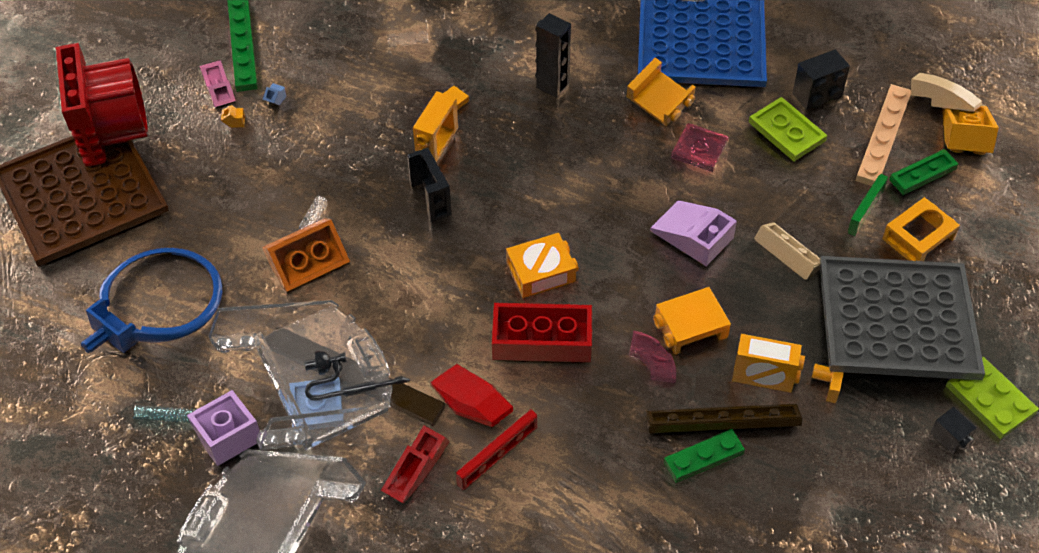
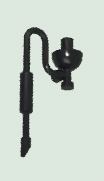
M315 351V359L304 361L306 371L318 369L319 375H323L330 370L332 363L335 371L331 377L314 380L307 384L305 388L306 397L313 401L341 395L348 397L377 391L378 387L410 382L409 378L400 376L377 383L376 381L346 386L340 391L313 396L310 394L312 386L332 382L339 377L343 369L340 362H347L346 354L344 352L340 353L339 356L330 357L324 351Z

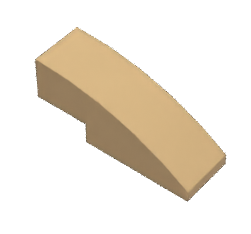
M919 73L911 79V95L932 98L931 106L974 112L982 106V100L973 93L947 79Z

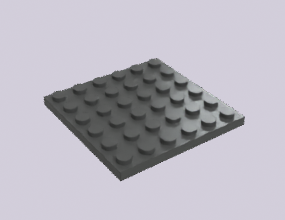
M834 256L820 257V275L830 372L983 380L985 370L964 263Z

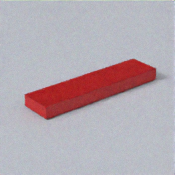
M530 409L456 472L457 486L461 490H466L537 429V414Z

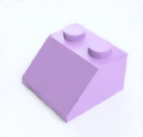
M233 390L187 415L205 450L217 466L263 440L257 421Z

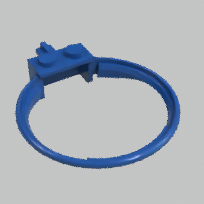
M179 248L153 249L127 259L117 266L103 281L99 292L100 300L86 309L91 328L96 332L82 341L81 346L87 353H91L108 341L124 354L138 342H168L192 334L213 317L220 305L223 289L218 271L203 256ZM161 253H172V255H180L195 260L209 272L213 280L212 298L206 309L196 319L185 325L170 328L142 326L141 330L136 329L133 323L126 325L107 310V307L110 305V288L115 277L126 266L141 258Z

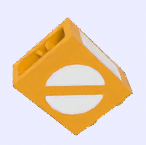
M559 233L506 248V263L522 298L576 282V272L579 271L578 263L575 258H571L569 245L566 240H562Z
M741 334L732 381L791 393L793 385L799 384L801 371L804 366L805 356L800 355L802 345Z

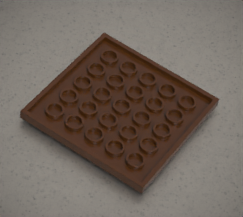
M73 136L0 164V188L37 266H41L169 211L168 205L131 140L105 146L106 162L92 166L84 165Z

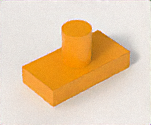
M815 364L812 378L830 382L826 401L836 403L844 372H830L829 367Z

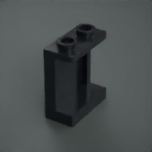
M429 148L408 154L407 162L410 184L412 187L425 184L427 216L430 222L452 215L450 185Z

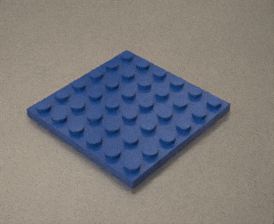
M640 0L638 74L654 58H657L662 62L661 72L676 83L766 87L764 0Z

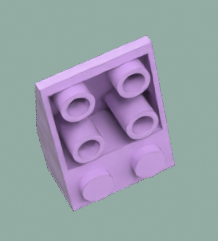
M678 200L650 228V231L707 266L734 238L737 221L719 209Z

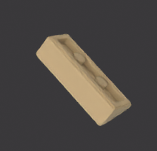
M773 222L760 227L754 238L755 241L803 279H809L820 270V258Z

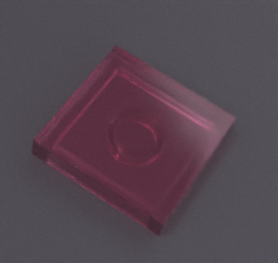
M688 123L672 151L671 158L713 172L729 141V137Z

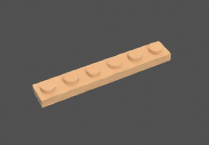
M891 84L858 171L857 182L872 186L877 177L883 173L911 96L910 89Z

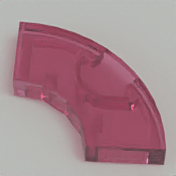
M633 331L630 356L639 358L647 365L651 380L676 383V366L671 354L655 338Z

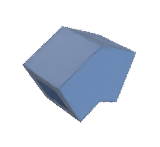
M274 83L270 88L266 87L263 100L280 105L286 98L285 87Z

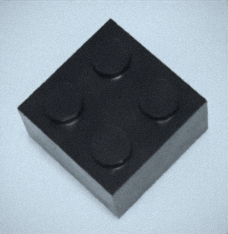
M836 49L802 61L798 64L792 94L806 110L819 107L831 100H837L843 96L850 65Z

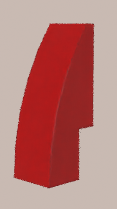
M423 425L412 446L408 445L381 491L404 504L430 473L450 441L443 435Z

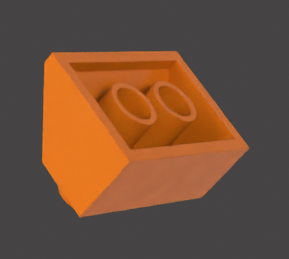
M327 218L262 247L271 269L286 292L350 262L332 219Z

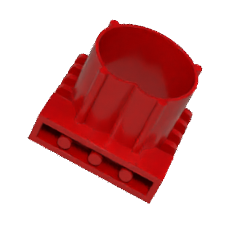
M79 43L56 47L62 114L69 131H71L75 139V144L79 148V154L85 166L106 162L105 146L148 137V124L142 92L135 69L129 58L86 66Z

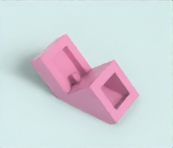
M221 60L199 66L214 107L236 101L229 80L227 81Z

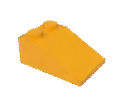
M980 106L974 112L942 108L944 141L948 149L957 153H961L964 150L972 151L979 155H985L986 152H994L999 127L987 106Z

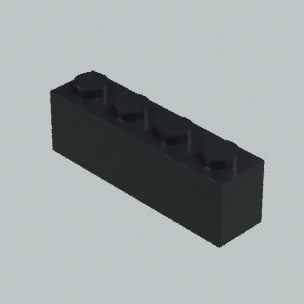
M548 13L543 20L538 21L535 28L536 88L558 98L569 87L571 23Z

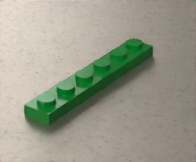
M227 0L236 92L256 90L258 86L249 0Z

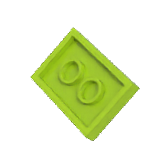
M782 97L749 117V123L794 162L827 140V134Z
M982 357L985 370L983 380L950 379L946 387L997 437L1002 439L1035 416L1039 408L985 357Z

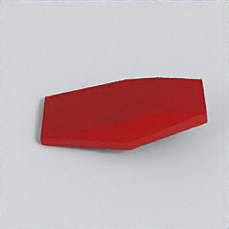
M458 364L430 382L431 387L458 416L493 427L513 412V406L494 385Z

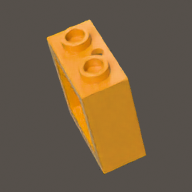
M436 91L413 126L415 151L429 148L436 162L458 129L456 97Z

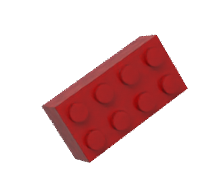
M494 303L492 360L591 362L592 305Z

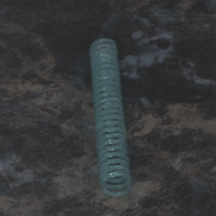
M136 404L133 419L183 421L184 423H190L187 415L197 409L166 408L165 406L158 408L153 405L151 407L149 405L147 407L139 405L138 407Z

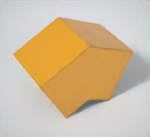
M233 105L228 106L222 110L221 121L230 128L244 127V109L235 108Z

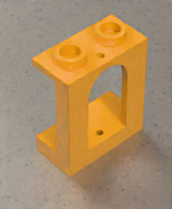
M924 197L888 223L882 239L907 260L924 261L927 253L947 238L951 241L955 240L960 225ZM919 216L936 228L935 231L921 241H918L903 229Z

